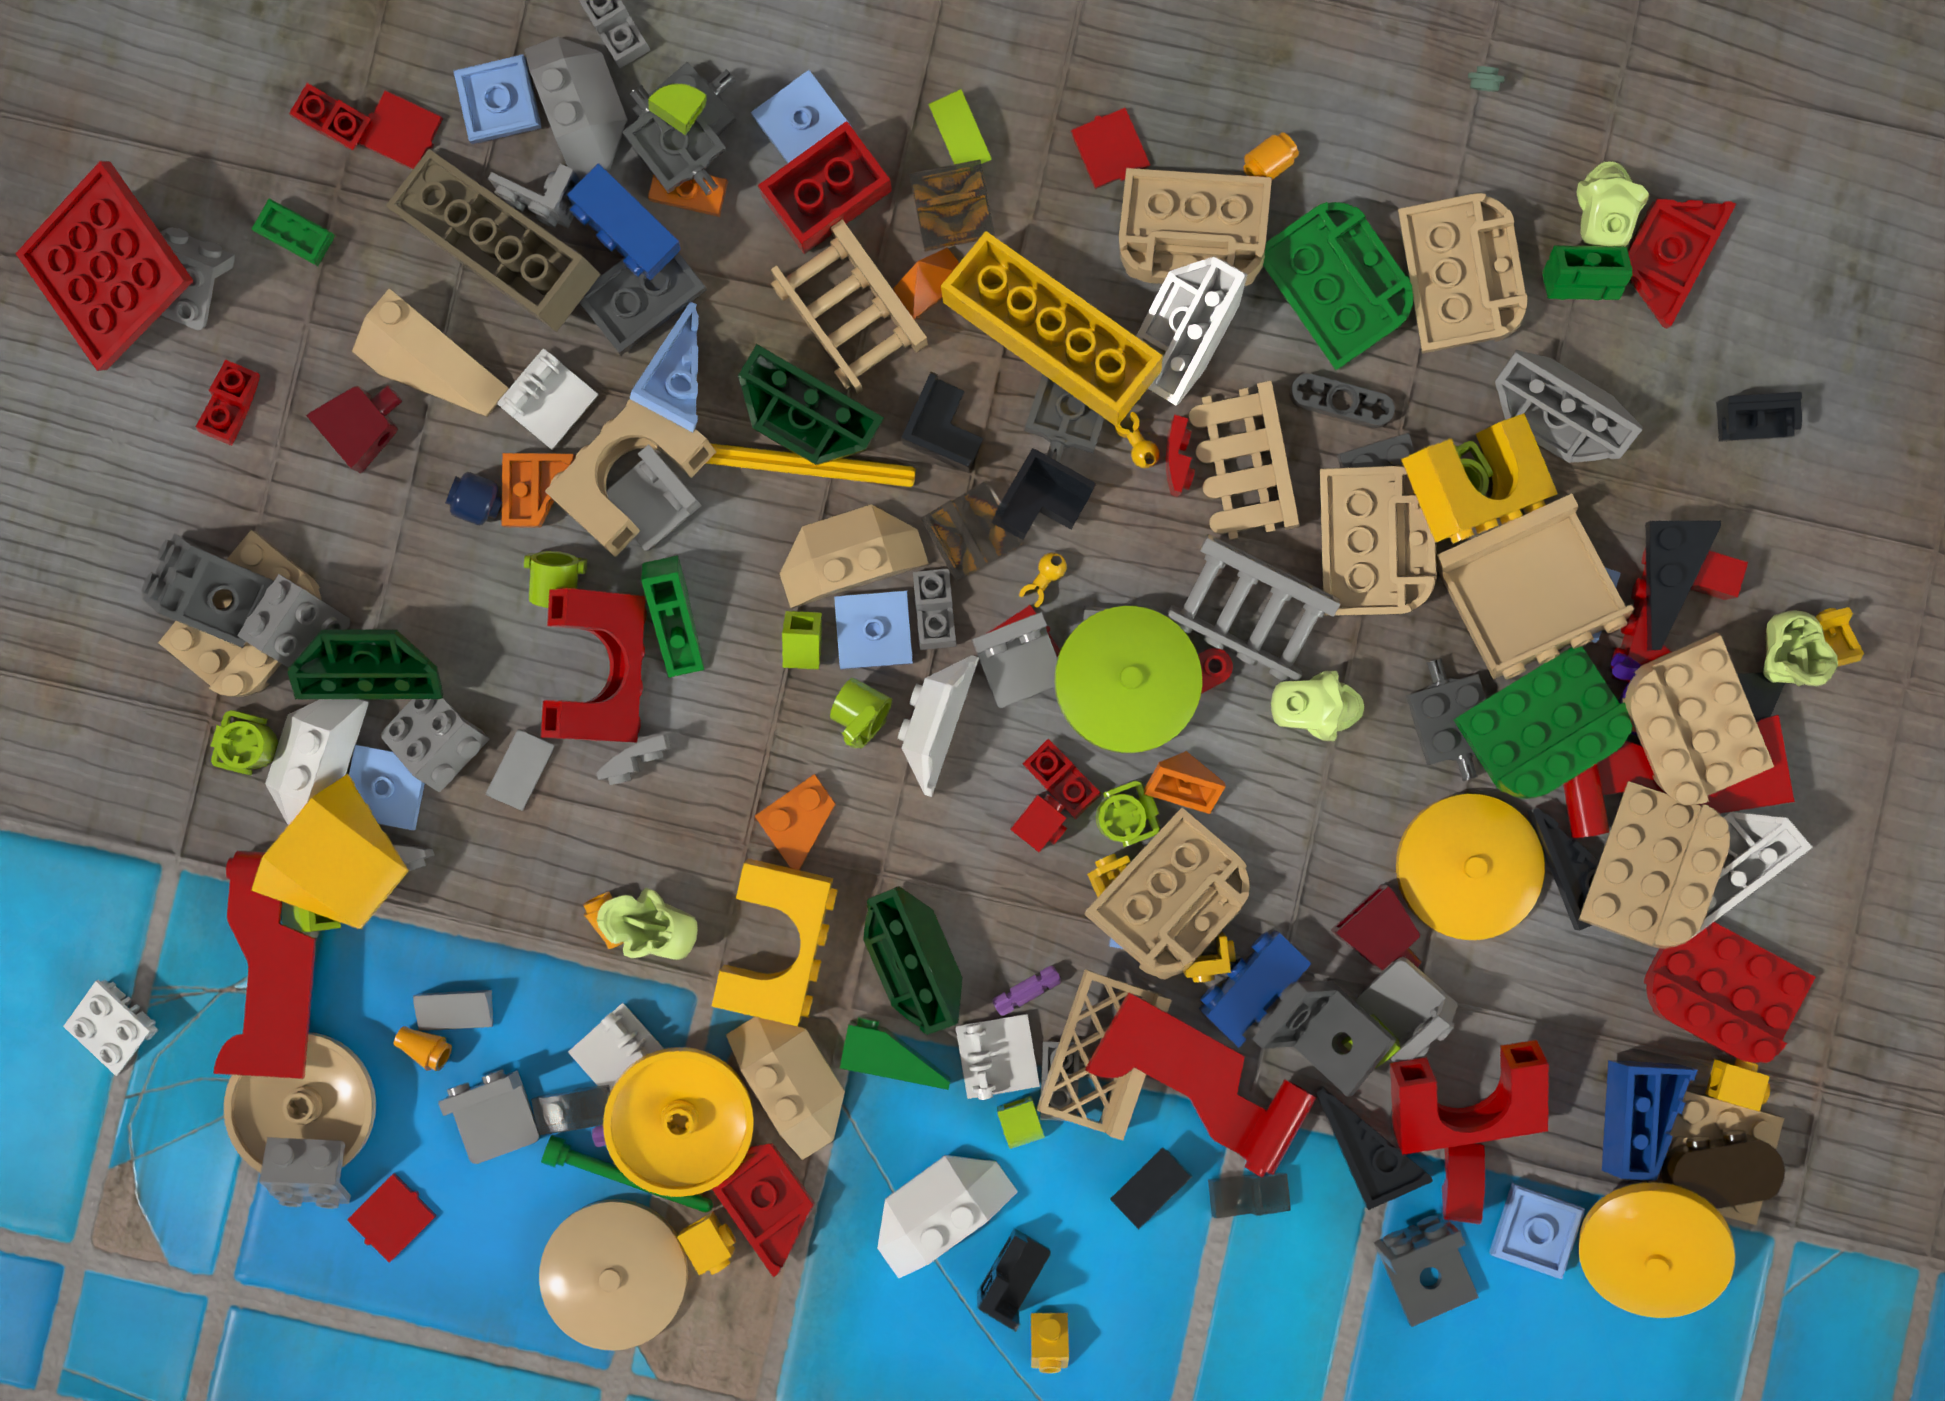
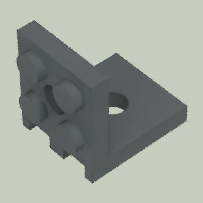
M173 534L171 541L166 539L159 550L157 559L161 560L155 574L150 572L142 586V593H145L143 600L161 615L243 648L246 641L237 635L243 628L246 619L253 613L264 597L267 588L274 581L202 550L190 540ZM227 589L232 593L231 604L223 609L216 608L212 602L214 594L218 590Z
M1297 981L1288 985L1280 995L1282 1001L1274 1011L1268 1012L1258 1024L1260 1030L1253 1038L1262 1049L1295 1047L1347 1097L1353 1096L1397 1041L1393 1035L1333 981ZM1342 1033H1347L1353 1043L1351 1051L1347 1054L1341 1052L1337 1044L1338 1038Z
M1441 1213L1420 1220L1417 1223V1227L1412 1225L1403 1230L1394 1231L1383 1238L1384 1241L1377 1240L1374 1242L1411 1327L1479 1298L1458 1248L1466 1245L1463 1237L1450 1221L1443 1219ZM1428 1267L1436 1268L1438 1271L1436 1283L1431 1286L1422 1285L1420 1283L1421 1272Z

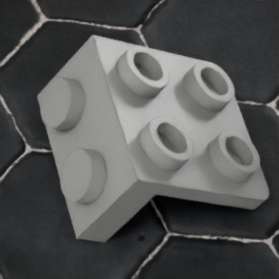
M167 228L160 233L194 281L161 315L195 330H201L207 325L215 278L233 268L235 255L222 250V247L216 243L203 242L193 238L182 229Z
M278 574L274 582L267 588L264 597L253 613L246 619L243 628L237 636L289 668L322 629H348L350 619Z
M444 696L442 699H412L381 733L383 741L415 778L438 792H441L490 740L482 730L462 718Z
M1404 957L1398 958L1358 995L1356 1000L1357 1004L1369 1015L1374 1014L1399 1039L1401 1049L1390 1058L1393 1062L1423 1058L1430 1048L1429 1044L1436 1038L1439 1041L1445 1039L1455 1026L1452 1020L1458 1003Z
M503 1069L482 1077L484 1083L471 1088L468 1082L448 1089L449 1096L438 1102L443 1116L453 1113L469 1160L473 1164H479L537 1142L540 1138V1132L518 1070L506 1075Z
M267 1137L259 1182L270 1192V1195L279 1200L280 1205L287 1207H300L302 1202H315L318 1207L336 1209L339 1207V1204L350 1203L351 1195L339 1182L345 1144L343 1141Z

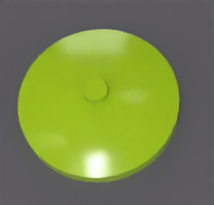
M1138 606L1108 608L1088 617L1066 639L1055 666V694L1065 719L1086 741L1111 752H1144L1169 742L1191 720L1201 696V664L1190 638L1170 618L1157 611Z

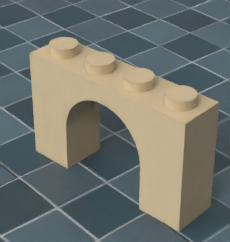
M631 399L628 400L626 407L615 419L609 420L603 426L601 433L592 443L581 448L576 455V459L564 471L554 476L550 486L545 490L565 512L614 557L640 532L639 528L608 498L606 480L616 460L631 450L645 448L649 444L653 449L666 455L692 478L716 453L707 438L695 429L692 433Z

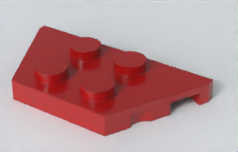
M1656 199L1651 204L1627 249L1632 266V276L1629 281L1662 327L1668 329L1672 326L1732 214L1736 203L1732 201H1725L1722 204L1703 203V200L1677 202L1674 199Z
M768 1143L749 1147L745 1158L734 1173L721 1184L712 1188V1190L770 1274L775 1277L781 1272L815 1202L775 1145Z

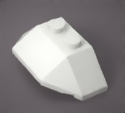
M1216 256L1169 271L1136 335L1137 338L1163 355L1161 372L1148 387L1149 390L1174 405H1178L1205 371L1240 306L1247 278L1246 273Z
M971 655L926 677L923 686L916 684L909 704L916 707L911 720L904 718L897 739L904 741L902 750L924 795L933 796L979 657Z
M320 699L287 715L265 785L288 825L311 797L346 775L369 702L361 699Z
M1730 812L1723 817L1729 826L1730 847L1705 920L1698 933L1813 848L1788 818Z
M944 1155L885 1198L877 1249L897 1277L901 1278L930 1264L988 1222L1018 1191L997 1161Z

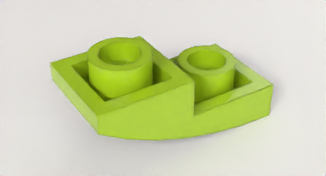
M962 89L928 104L957 171L968 168L972 169L992 160Z

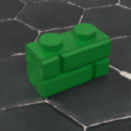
M1554 245L1549 260H1547L1543 269V280L1547 298L1559 300H1620L1625 286H1627L1632 276V266L1627 247Z

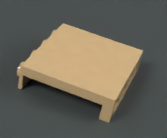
M1573 494L1567 495L1444 551L1436 557L1437 571L1493 680L1500 676H1504L1506 680L1523 673L1526 670L1524 666L1538 660L1539 664L1546 663L1559 656L1558 650L1572 645L1573 649L1579 648L1594 639L1592 635L1605 629L1607 633H1612L1628 624L1626 619L1630 617L1634 608L1632 604L1627 607L1625 606L1576 514L1579 506Z

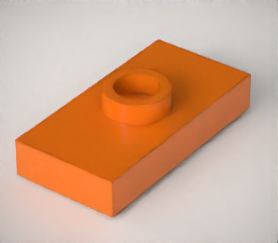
M653 175L648 199L651 202L720 217L728 181L724 178L711 176L719 186L713 191L704 180L712 192L708 196L705 195L695 179L683 182L668 194Z

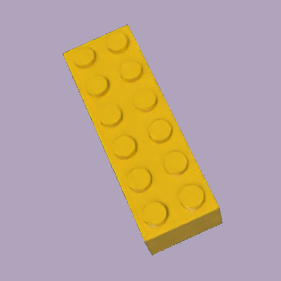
M987 231L984 232L941 285L942 298L945 305L1116 427H1118L1161 372L1163 355Z

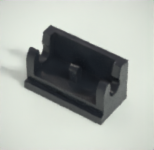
M1802 392L1735 395L1716 402L1719 442L1790 438L1795 436V430H1801Z
M1162 1147L1110 1200L1137 1229H1140L1193 1176L1168 1150Z

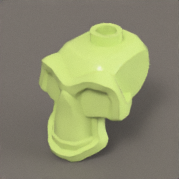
M1613 161L1599 164L1586 176L1585 180L1578 183L1576 194L1579 205L1583 210L1581 237L1584 243L1589 246H1627L1632 237L1639 212L1649 198V193L1644 186L1632 183L1626 170L1620 164Z
M1797 610L1785 611L1774 615L1767 623L1765 635L1766 659L1763 673L1772 683H1793L1797 686L1804 684L1819 686L1830 680L1838 667V659L1831 646L1825 641L1822 626L1814 615Z
M1323 671L1308 681H1286L1277 684L1272 693L1271 711L1274 722L1280 727L1307 729L1313 736L1322 741H1335L1337 731L1348 729L1363 716L1364 703L1362 697L1353 688L1339 682L1337 671Z
M648 888L643 889L636 900L632 896L625 895L606 901L601 905L597 916L598 927L605 937L614 944L624 942V956L630 958H639L653 954L669 959L681 960L690 953L696 942L698 930L695 917L664 903L656 891Z

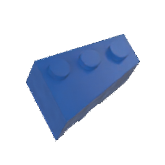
M599 163L567 194L572 205L569 209L571 213L583 225L588 224L596 231L597 238L610 251L616 249L625 258L623 263L637 277L643 274L651 281L681 251L679 241Z
M1275 930L1271 934L1267 931L1263 933L1251 946L1255 951L1245 961L1239 958L1230 967L1231 973H1226L1229 978L1220 987L1214 984L1200 999L1203 1005L1199 1009L1238 1048L1246 1040L1242 1035L1255 1021L1259 1023L1267 1014L1266 1010L1280 997L1283 990L1291 983L1296 982L1311 965L1281 933Z
M1608 1060L1602 1171L1621 1179L1657 1180L1673 1138L1670 1135L1677 1114H1682L1685 1103L1682 1102L1690 1080L1694 1081L1698 1070L1673 1063Z

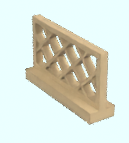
M1085 969L1036 1110L1104 1132L1110 1137L1124 1140L1146 1074L1133 1067L1128 1074L1114 1078V1081L1101 1087L1096 1075L1089 1073L1096 1090L1080 1099L1077 1098L1071 1082L1088 1074L1085 1068L1089 1060L1083 1047L1100 1038L1102 1040L1109 1028L1108 1026L1102 1029L1095 1012L1112 1003L1118 1012L1120 1008L1118 1000L1126 997L1128 992L1141 996L1143 1000L1168 1013L1172 1000L1160 993L1145 990ZM1092 980L1104 984L1110 996L1093 1006L1087 996ZM1112 987L1120 989L1122 991L1115 994ZM1085 1003L1087 1009L1081 1012L1083 1004ZM1090 1015L1098 1032L1079 1041L1075 1032L1077 1022ZM1071 1039H1073L1075 1044L1069 1047ZM1078 1050L1085 1067L1067 1076L1062 1066L1065 1056ZM1060 1073L1063 1079L1057 1082ZM1066 1085L1073 1102L1061 1109L1049 1106L1053 1092ZM1110 1091L1108 1098L1106 1099L1105 1093ZM1097 1097H1100L1104 1105L1099 1122L1087 1118L1082 1108V1105ZM1077 1108L1079 1115L1071 1113L1070 1111Z

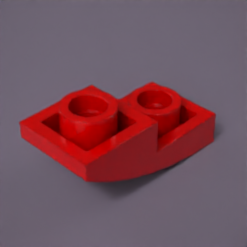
M306 83L289 112V115L352 151L356 148L371 122V118L338 99L337 101L309 83Z
M225 359L209 389L212 397L195 426L198 432L232 446L253 401L260 374Z
M1174 415L1171 420L1165 457L1168 486L1171 495L1179 497L1182 489H1190L1195 469L1189 468L1192 458L1178 454L1179 450L1186 451L1192 430L1186 429L1188 418Z
M1049 739L1022 763L1046 790L1065 807L1075 820L1102 795Z
M1473 1143L1444 1148L1446 1180L1442 1185L1443 1219L1480 1225L1483 1217L1485 1192L1484 1145Z

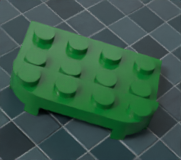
M1325 202L1313 208L1266 242L1263 267L1334 370L1337 371L1405 323L1413 305V288L1408 276H1405L1359 208L1341 202Z
M1582 646L1573 649V647L1568 648L1556 658L1542 664L1453 719L1495 786L1502 792L1522 799H1534L1552 792L1616 752L1625 743L1632 731V723L1625 702L1621 704L1618 702Z

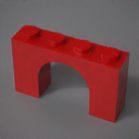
M1646 548L1641 563L1645 565L1641 578L1636 580L1631 593V598L1635 599L1633 604L1634 610L1630 617L1626 619L1628 624L1621 628V633L1624 634L1621 648H1616L1612 656L1613 659L1617 653H1623L1641 665H1645L1672 652L1665 645H1663L1661 650L1647 651ZM1709 550L1690 590L1723 600L1737 598L1748 562ZM1612 674V679L1625 683L1630 682V680L1619 679Z
M572 588L549 589L547 626L581 629L597 636L607 650L610 672L603 690L589 701L543 700L541 738L638 742V733L641 728L639 705L640 696L643 691L641 669L642 660L645 655L643 632L647 619L645 596Z
M1537 1040L1500 1045V1081L1498 1086L1482 1102L1464 1108L1446 1107L1437 1102V1081L1427 1057L1390 1063L1393 1131L1402 1155L1548 1132V1062Z

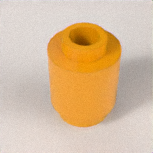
M1286 133L1273 134L1244 156V172L1247 176L1272 177L1273 180L1294 164V159L1299 155L1298 148Z

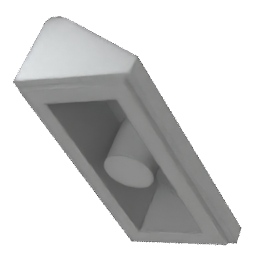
M518 729L486 791V795L523 811L556 745L523 729Z
M492 990L419 993L413 995L419 1031L493 1027Z

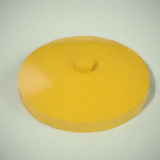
M1481 794L1452 795L1428 805L1414 817L1404 831L1396 857V875L1399 889L1413 914L1434 931L1462 940L1492 938L1509 931L1519 924L1537 902L1545 874L1542 846L1529 821L1506 802Z
M666 1048L638 1059L617 1079L605 1107L603 1118L604 1138L615 1165L637 1186L663 1196H692L718 1186L739 1167L745 1158L752 1139L753 1106L742 1079L723 1060L708 1052L694 1048Z
M1639 1183L1614 1190L1601 1198L1590 1209L1580 1229L1579 1257L1583 1272L1589 1283L1607 1301L1633 1314L1654 1318H1671L1696 1312L1717 1299L1726 1289L1733 1275L1735 1267L1734 1242L1727 1222L1710 1202L1682 1187L1665 1183Z

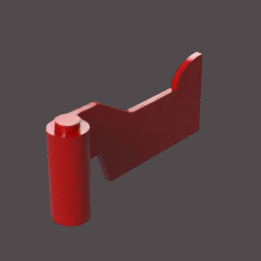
M1779 715L1766 717L1756 722L1774 767L1708 795V802L1696 805H1707L1719 814L1795 802ZM1625 741L1616 752L1563 784L1572 838L1610 833L1603 795L1624 792L1628 781L1667 794L1655 782L1653 770L1642 746Z
M236 851L233 858L230 857L226 864V877L230 879L227 921L248 962L243 1034L231 1037L222 1046L215 1062L213 1074L304 1079L316 938L280 924L282 901L251 891L262 857L266 852Z
M1130 992L1125 997L1085 1068V1071L1099 1077L1117 1078L1128 1074L1134 1067L1187 1096L1209 1136L1217 1143L1238 1153L1247 1160L1244 1167L1260 1177H1264L1266 1172L1274 1175L1317 1098L1287 1079L1283 1080L1267 1110L1238 1095L1237 1092L1245 1056Z

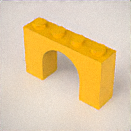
M1525 413L1500 421L1476 433L1486 461L1493 471L1491 498L1482 495L1469 481L1452 439L1426 447L1401 459L1435 543L1449 537L1452 543L1474 535L1472 528L1476 529L1477 534L1498 526L1496 520L1498 518L1501 524H1505L1522 517L1521 509L1524 510L1526 515L1545 506L1544 500L1558 494Z
M749 858L744 862L736 899L772 907L788 915L799 931L801 941L800 952L797 960L791 966L776 973H760L724 964L719 970L711 1007L797 1027L802 1016L809 1017L813 996L807 995L810 981L817 982L821 967V960L815 959L818 945L825 947L830 925L823 924L826 910L833 911L838 889L832 888L834 878Z

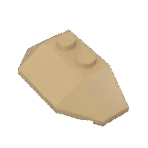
M871 504L802 526L783 565L780 577L790 608L792 609L929 565L918 529Z
M753 1017L726 1034L741 1072L775 1128L795 1153L803 1160L831 1143L835 1137L845 1090L807 1028Z

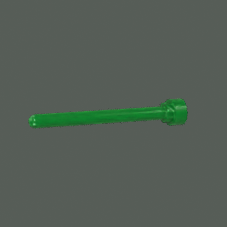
M555 1135L550 1136L542 1156L541 1163L554 1168L556 1165L564 1166L566 1163L701 1212L707 1213L713 1208V1201L699 1194L670 1197L649 1192L630 1181L616 1165L571 1150V1145L565 1143L566 1139Z

